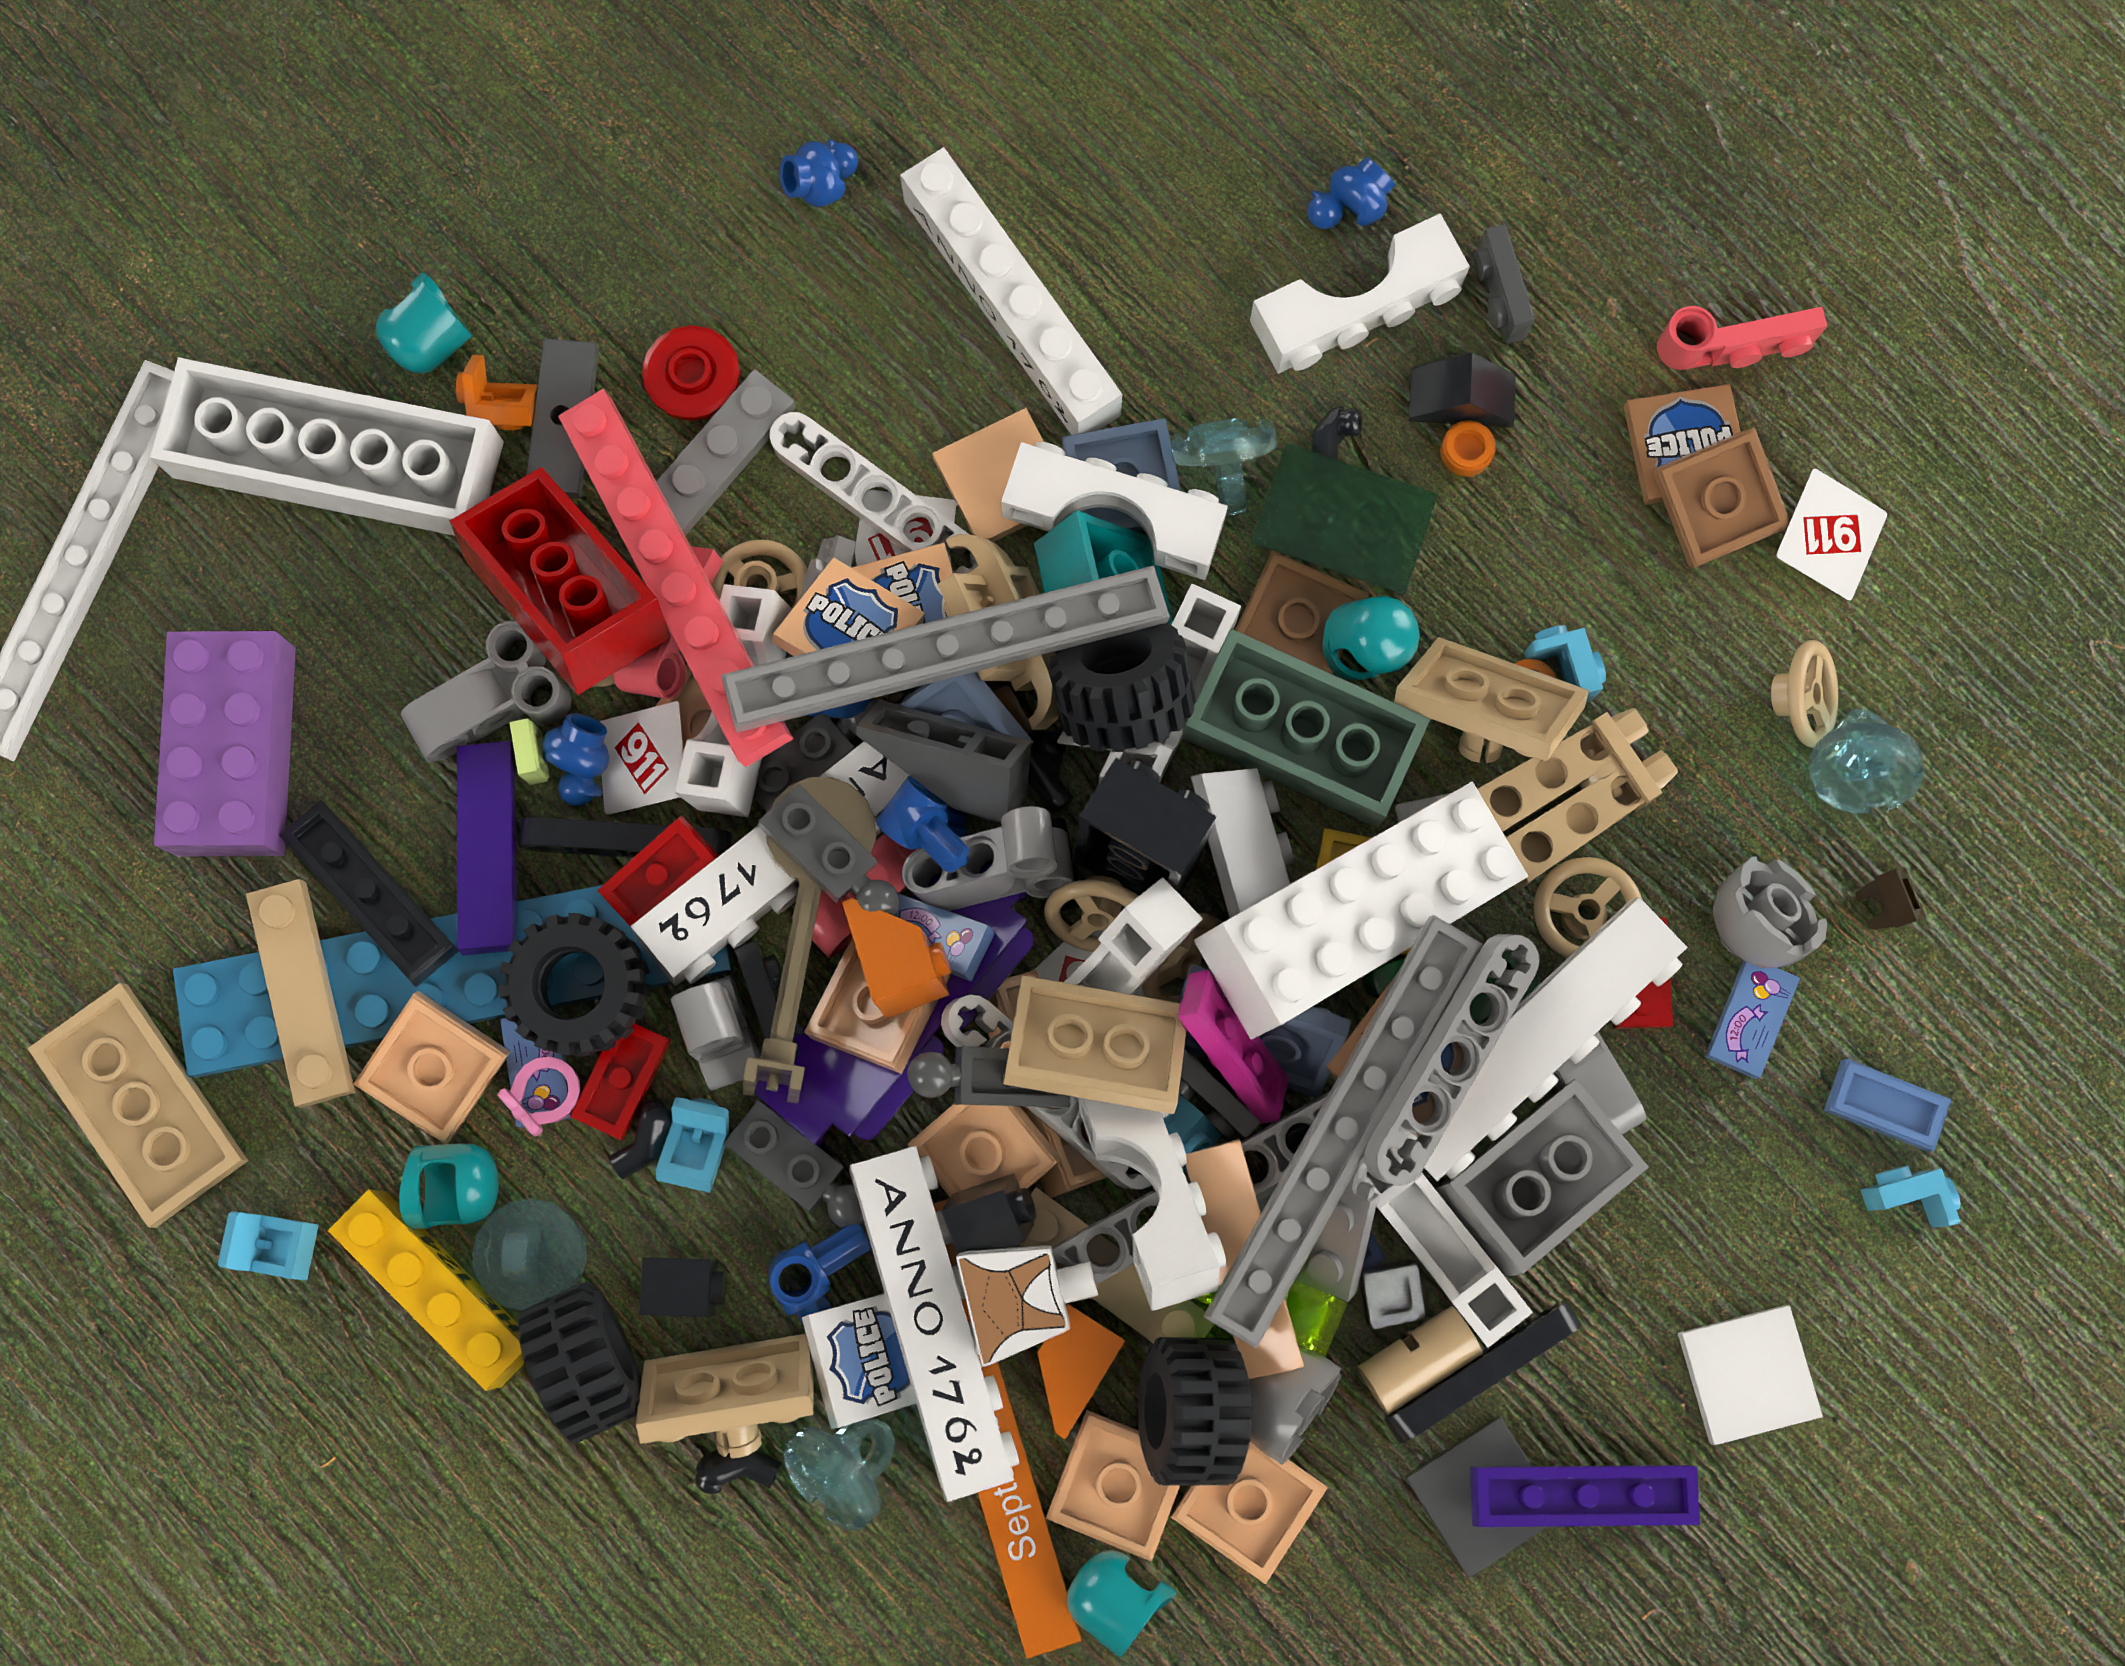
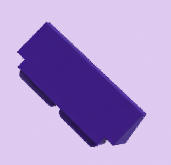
M987 861L981 867L979 874L987 871L992 866L993 861ZM942 873L935 875L931 879L928 887L935 885L939 881ZM1022 892L949 911L989 925L995 934L972 981L950 974L946 983L949 996L938 1000L902 1074L811 1039L804 1033L808 1025L807 1023L803 1028V1034L795 1037L801 1055L795 1057L794 1065L805 1067L798 1104L787 1102L789 1085L779 1084L777 1091H770L766 1089L767 1081L759 1080L756 1084L755 1094L818 1147H821L827 1138L823 1135L832 1124H835L851 1138L854 1134L864 1140L875 1138L914 1092L908 1081V1068L913 1059L925 1052H937L943 1055V1044L936 1035L942 1029L941 1019L946 1005L954 999L967 995L981 996L989 1001L1031 950L1033 935L1026 928L1028 922L1024 917L1011 909L1017 901L1023 903L1029 894ZM916 895L912 897V899L921 901ZM975 1008L966 1012L959 1010L958 1015L963 1020L959 1029L967 1027L978 1014Z

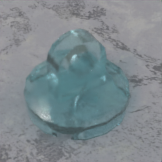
M1241 418L1193 426L1190 430L1186 431L1187 439L1183 440L1182 434H1175L1171 439L1173 461L1187 466H1213L1219 503L1228 506L1226 515L1246 512V494L1241 461L1259 457L1277 448L1276 427L1269 420H1258L1259 428H1248L1247 420H1241Z
M1853 709L1835 730L1829 732L1816 743L1810 755V780L1813 782L1814 791L1819 798L1836 809L1860 814L1872 813L1871 807L1886 805V810L1905 803L1919 789L1923 781L1922 751L1913 737L1897 727L1889 726L1879 715L1865 709Z
M532 1198L509 1202L493 1212L478 1231L472 1252L475 1276L485 1293L503 1307L520 1311L575 1287L582 1278L587 1260L585 1235L573 1217L555 1203Z
M868 1418L843 1426L834 1436L816 1427H804L787 1443L789 1446L784 1451V1463L792 1482L806 1501L808 1500L812 1504L818 1499L828 1508L822 1514L830 1523L844 1530L860 1531L880 1512L881 1498L874 1480L891 1462L895 1447L894 1435L887 1423L878 1419ZM870 1433L872 1446L867 1457L862 1460L860 1446L864 1437Z

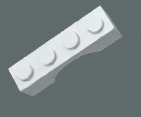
M1441 213L1394 235L1387 255L1388 275L1378 286L1367 293L1348 298L1332 297L1316 291L1299 279L1254 300L1250 322L1277 373L1279 374L1291 367L1295 371L1306 369L1319 361L1322 353L1338 345L1341 349L1350 348L1363 341L1368 336V331L1386 323L1387 327L1397 326L1408 320L1415 313L1416 308L1431 301L1435 306L1441 305L1457 296L1461 291L1470 266Z
M1021 442L1001 500L1002 518L1049 532L1075 510L1082 511L1098 507L1115 509L1135 519L1145 530L1153 548L1154 565L1206 580L1228 507L1218 503L1219 499L1215 495L1198 489H1190L1188 493L1167 487L1168 484L1163 479L1150 474L1140 473L1137 477L1117 472V468L1113 464L1102 459L1087 458L1084 462L1065 456L1066 453L1063 449L1050 443L1036 442L1035 446Z
M724 584L720 602L754 666L785 659L786 651L774 645L772 640L773 633L788 616L792 608L775 590ZM711 712L704 729L696 737L686 741L674 793L700 811L748 817L762 758L747 767L743 766L737 760L716 717Z
M1191 584L1172 626L1184 638L1195 700L1197 701L1230 629H1234L1237 623L1241 605L1195 584ZM1185 725L1179 731L1170 732L1169 738L1161 741L1155 752L1151 755L1132 752H1112L1111 750L1100 773L1099 783L1115 757L1126 764L1131 759L1144 763L1159 774L1160 779L1158 782L1161 783L1181 741Z
M1161 878L1122 910L1098 938L1101 942L1098 948L1063 983L1134 995L1203 918L1164 878Z
M1079 1098V1113L1096 1160L1118 1162L1136 1169L1149 1180L1158 1195L1159 1204L1153 1216L1142 1228L1133 1234V1261L1151 1311L1218 1291L1219 1270L1221 1267L1226 1266L1224 1250L1217 1233L1207 1234L1201 1219V1216L1206 1215L1204 1198L1196 1181L1188 1183L1182 1169L1183 1166L1187 1165L1185 1150L1177 1132L1169 1134L1163 1118L1168 1117V1113Z
M1390 1147L1387 1150L1386 1157L1391 1160V1166L1399 1168L1403 1159L1397 1154L1398 1149ZM1367 1170L1365 1182L1375 1185L1374 1193L1379 1194L1376 1207L1408 1244L1487 1347L1491 1346L1533 1313L1422 1172L1413 1182L1407 1185L1396 1186L1374 1178Z

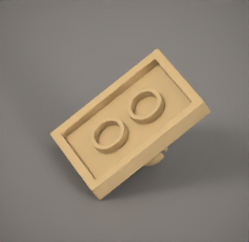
M1438 637L1397 686L1394 703L1423 715L1430 720L1433 719L1463 730L1458 749L1465 758L1480 763L1483 745L1486 746L1484 755L1486 763L1494 762L1500 758L1503 745L1514 749L1521 755L1548 761L1584 710L1589 690Z
M1022 975L1003 1084L1174 1114L1178 1103L1186 1030L1178 1017L1180 1003Z
M806 1334L645 1360L639 1396L640 1403L636 1418V1428L640 1444L655 1441L675 1442L685 1436L715 1431L718 1453L726 1457L730 1452L731 1458H740L755 1452L761 1446L762 1436L760 1427L757 1424L773 1421L788 1423L799 1417L813 1415L814 1363Z

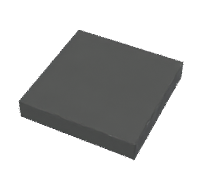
M1496 1416L1404 1476L1468 1578L1546 1528L1472 1526L1470 1467L1532 1466L1500 1416Z

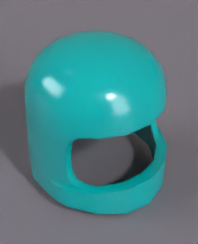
M422 272L410 282L413 287L410 294L395 308L390 310L385 308L376 322L377 338L386 353L399 366L416 374H425L433 371L473 336L456 316L436 283L430 276Z
M1377 596L1343 603L1332 611L1325 623L1322 642L1324 657L1332 671L1339 677L1351 681L1395 672L1409 663L1418 649L1420 637L1418 621L1410 608L1400 600L1388 596ZM1340 649L1349 650L1356 661L1367 671L1360 673L1350 670L1341 663L1338 651Z
M474 1144L414 1146L407 1159L399 1191V1209L403 1222L412 1229H428L431 1226L477 1223L485 1219L491 1213L497 1201L499 1190V1176L492 1155L485 1148ZM424 1168L425 1202L422 1212L419 1177L421 1170Z
M1107 1550L1095 1554L1079 1570L1068 1591L1067 1607L1072 1619L1082 1629L1117 1657L1121 1658L1150 1617L1168 1604L1177 1594V1591L1163 1580L1158 1583L1153 1591L1144 1590L1134 1583L1125 1572V1566L1130 1557L1122 1552Z

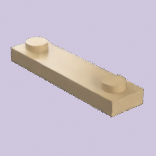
M297 879L246 893L294 1106L303 1108L356 1093L307 883Z
M1036 1187L1031 1193L1036 1209V1219L1033 1221L1034 1226L1026 1240L1019 1245L1022 1247L1054 1246L1088 1227V1225ZM1101 1234L1092 1237L1087 1244L1088 1256L1098 1264L1111 1263L1117 1258L1120 1248ZM1056 1262L1057 1269L1065 1268V1265ZM1135 1264L1096 1284L1098 1296L1091 1297L1153 1344L1158 1337L1205 1338L1214 1323L1203 1317L1205 1311L1190 1300L1151 1311Z

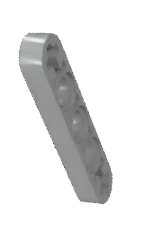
M1497 934L1489 938L1482 946L1368 1141L1365 1149V1164L1368 1172L1374 1178L1396 1186L1407 1185L1413 1182L1422 1172L1536 975L1539 966V954L1536 946L1530 939L1521 935ZM1504 950L1513 951L1511 958L1517 963L1514 970H1506L1507 962L1501 957ZM1486 978H1497L1495 984L1504 986V990L1496 985L1486 983ZM1483 992L1490 998L1492 1012L1485 1023L1477 1025L1470 1016V1004L1476 995ZM1457 1042L1463 1051V1063L1457 1072L1448 1074L1442 1067L1441 1054L1448 1044ZM1427 1091L1433 1096L1435 1110L1433 1116L1427 1122L1419 1124L1413 1117L1412 1104L1418 1094ZM1400 1126L1409 1131L1419 1133L1417 1140L1407 1138L1409 1134L1399 1132ZM1390 1147L1398 1149L1397 1154L1403 1159L1399 1168L1391 1166V1160L1386 1157L1387 1150Z

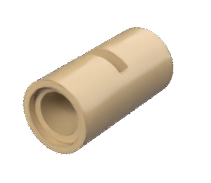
M1450 1306L1409 1332L1408 1337L1403 1340L1398 1339L1359 1364L1357 1368L1376 1401L1384 1412L1389 1415L1483 1355V1351L1465 1320L1453 1306Z

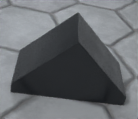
M1473 352L1412 368L1410 371L1408 422L1456 424L1462 421H1475L1484 426L1512 428L1514 426L1516 375Z

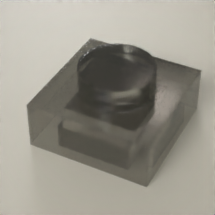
M1412 1259L1362 1268L1359 1282L1365 1323L1371 1329L1425 1319L1417 1263Z

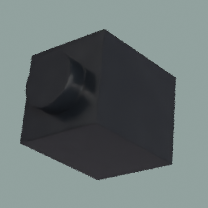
M1014 1173L953 1193L941 1210L958 1254L966 1251L1003 1249L1023 1243L1034 1226L1033 1221L1036 1219V1209L1032 1196L1026 1188L1020 1189Z
M642 1257L639 1315L710 1317L715 1316L716 1305H724L726 1297V1272L718 1271V1259Z

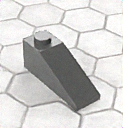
M879 700L856 726V735L955 810L976 815L982 820L1001 822L1003 815L1017 809L1027 797L1031 741L883 700Z

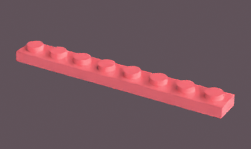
M602 389L560 414L558 417L644 582L658 598L664 620L737 760L747 767L793 740L784 721L736 733L721 675L753 667L754 664L612 398Z

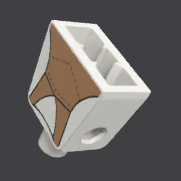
M1051 1245L966 1251L956 1256L982 1367L994 1364L1070 1329L1071 1325L1066 1304L1098 1296L1091 1262L1057 1269Z

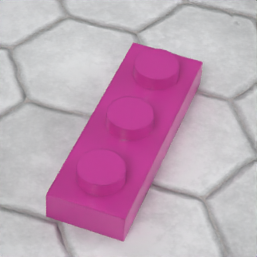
M1210 970L1189 974L1178 1014L1184 1029L1192 1034L1208 1055L1211 1064L1218 1068L1234 1089L1238 1099L1247 1106L1250 1112L1261 1122L1260 1124L1280 1120L1289 1080L1288 1075L1259 1036L1250 1040Z

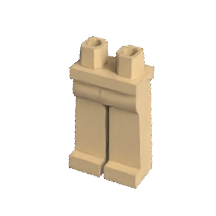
M1635 708L1618 713L1612 717L1608 712L1593 720L1590 726L1561 741L1548 761L1533 757L1477 789L1503 834H1505L1511 828L1578 786L1582 788L1575 795L1506 837L1529 876L1514 885L1517 891H1520L1634 810L1637 812L1650 804L1662 794L1660 789L1678 773L1669 756L1662 750L1641 762L1630 746L1649 732L1647 724Z

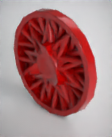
M695 325L673 328L657 338L646 353L642 369L645 390L655 406L672 418L686 421L706 419L715 415L736 391L741 377L738 356L728 340L711 328Z

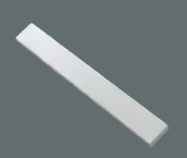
M147 360L144 361L0 652L1 757L13 762L15 761L156 473L158 465L149 457L174 371Z

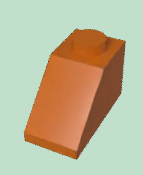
M854 898L842 902L872 1001L887 1019L949 996L944 976L951 974L952 970L941 942L932 944L921 927L882 910L873 912L864 910L859 905L858 900Z
M1068 1303L1066 1307L1071 1324L1070 1329L1043 1341L1038 1350L1055 1434L1063 1439H1066L1125 1342V1339Z

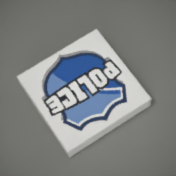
M885 1293L802 1317L831 1429L916 1404Z

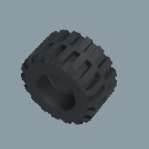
M1159 624L1055 651V655L1050 657L1049 674L1063 731L1067 736H1072L1073 742L1080 746L1090 745L1091 750L1100 752L1106 749H1112V752H1125L1126 749L1136 748V750L1146 748L1152 742H1161L1169 738L1170 732L1179 731L1185 725V719L1193 714V703L1196 700L1186 644L1183 636L1179 635L1178 630L1172 625Z
M569 913L565 917L555 914L545 917L546 923L540 926L534 923L523 930L527 936L521 942L514 939L508 948L513 953L509 963L502 961L499 972L506 975L505 985H498L499 998L506 999L508 1007L502 1010L507 1020L515 1022L518 1026L515 1031L523 1039L534 1042V1046L540 1049L569 1056L594 1055V1052L600 1050L607 1051L616 1047L615 1042L620 1038L627 1039L634 1031L631 1026L635 1020H642L646 1008H643L642 1005L644 997H650L651 986L646 984L645 974L649 973L647 963L641 960L638 954L641 950L635 942L628 939L625 933L617 927L596 917H588L581 913ZM577 952L586 953L596 958L603 969L605 976L604 992L601 1000L591 1012L580 1018H566L556 1013L552 1008L547 995V981L551 970L561 959Z
M586 1281L520 1311L518 1337L526 1369L545 1412L562 1435L572 1443H579L637 1416L641 1389L639 1371L625 1333L610 1304L599 1290Z
M1158 1337L1155 1339L1154 1344L1151 1345L1142 1368L1139 1383L1138 1428L1146 1465L1151 1477L1154 1478L1158 1485L1233 1484L1241 1473L1251 1438L1252 1398L1246 1366L1241 1352L1233 1340H1229V1338Z

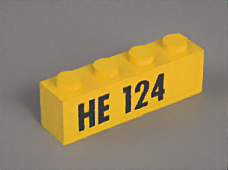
M368 1189L328 1230L485 1391L501 1388L525 1363L519 1343L518 1323L425 1229H412L403 1222L399 1203L387 1191Z

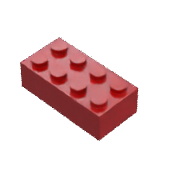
M542 466L449 520L465 561L577 695L670 638L658 598Z

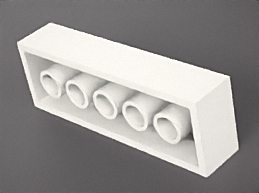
M178 357L149 458L175 479L455 536L449 520L489 498L504 441L490 420Z
M1472 781L1196 938L1194 942L1251 1040L1286 1023L1412 947L1430 916L1435 915L1450 924L1529 876Z

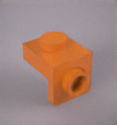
M472 355L464 371L459 372L456 378L457 401L459 404H465L466 416L490 420L492 425L501 430H517L524 426L532 425L538 384L487 383L484 355Z

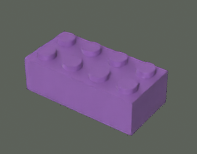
M276 631L167 632L154 846L177 857L285 856V842L279 834L286 829L296 647Z

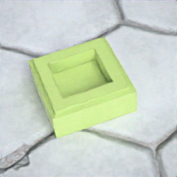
M528 718L509 722L518 775L529 785L547 782L550 776L548 764L544 762L541 755L542 731Z

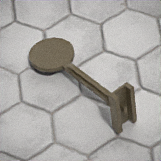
M809 777L789 785L774 800L771 809L799 783L871 854L876 842V819L867 799L852 785L833 777ZM766 835V843L774 862L789 877L799 882V889L770 1038L764 1039L760 1059L747 1057L743 1077V1094L754 1096L757 1080L767 1081L766 1089L770 1091H777L779 1084L789 1085L787 1102L798 1104L805 1067L794 1065L797 1044L792 1042L821 888Z

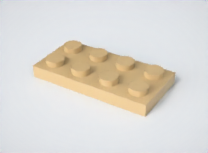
M123 983L117 984L27 1048L148 1228H157L248 1162V1159L194 1080L187 1076V1070L128 985Z

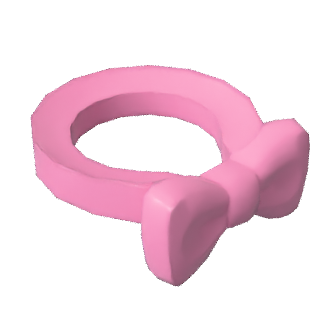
M548 1056L535 1058L525 1064L516 1075L511 1090L501 1089L498 1097L511 1110L514 1118L520 1121L531 1135L536 1137L541 1135L543 1131L542 1124L559 1122L572 1113L581 1095L579 1077L570 1065L562 1059ZM550 1068L558 1070L568 1082L566 1100L560 1107L552 1111L529 1113L522 1105L529 1078L541 1069Z

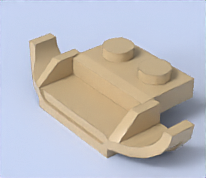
M958 534L946 539L950 549H969L979 565L968 574L953 573L937 584L945 600L944 609L948 617L1040 594L1028 567L1015 566L1007 553L996 543L979 535ZM1055 652L976 671L981 681H1011L1015 691L1036 690L1038 697L1037 708L1034 715L1028 719L1032 729H1047L1059 717L1049 674L1050 657L1055 655Z

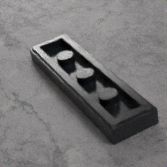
M322 800L279 834L284 842L415 987L420 985L459 952L446 935Z

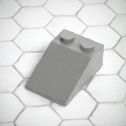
M1573 1079L1504 1132L1499 1138L1475 1155L1474 1161L1462 1173L1452 1180L1448 1177L1435 1190L1503 1274L1509 1277L1524 1274L1649 1168V1166L1577 1079Z

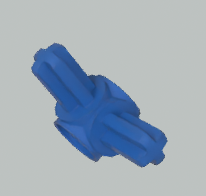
M908 776L876 819L877 826L888 837L903 847L912 850L923 848L946 872L954 873L959 867H964L969 861L967 856L969 847L960 839L968 832L964 827L967 821L966 815L959 810L947 807L948 804L913 777Z
M855 1224L843 1227L811 1248L804 1241L793 1249L780 1252L772 1259L768 1268V1280L774 1296L779 1301L786 1315L796 1313L803 1325L802 1317L832 1309L825 1296L830 1290L829 1285L831 1284L827 1276L868 1252L871 1248L869 1238L861 1225ZM798 1263L806 1266L809 1269V1280L802 1289L788 1291L779 1285V1275L787 1265Z

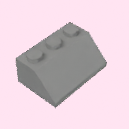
M1257 768L1191 776L1195 794L1206 800L1210 805L1208 811L1217 816L1208 841L1229 917L1232 918L1290 885L1285 866L1294 864L1295 861L1287 832L1276 834L1270 814L1280 812L1272 780L1261 783Z

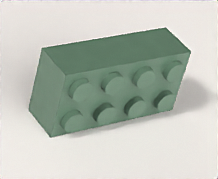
M1230 629L1194 705L1193 714L1185 724L1182 739L1247 769L1257 768L1258 773L1268 779L1375 828H1379L1389 812L1430 719Z

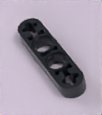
M537 817L523 818L521 820L519 847L545 853L634 858L669 825ZM693 827L719 856L731 847L732 833L720 829Z
M1562 1300L1482 1350L1483 1355L1396 1411L1386 1415L1384 1421L1398 1443H1404L1421 1434L1574 1333L1582 1324L1568 1302Z

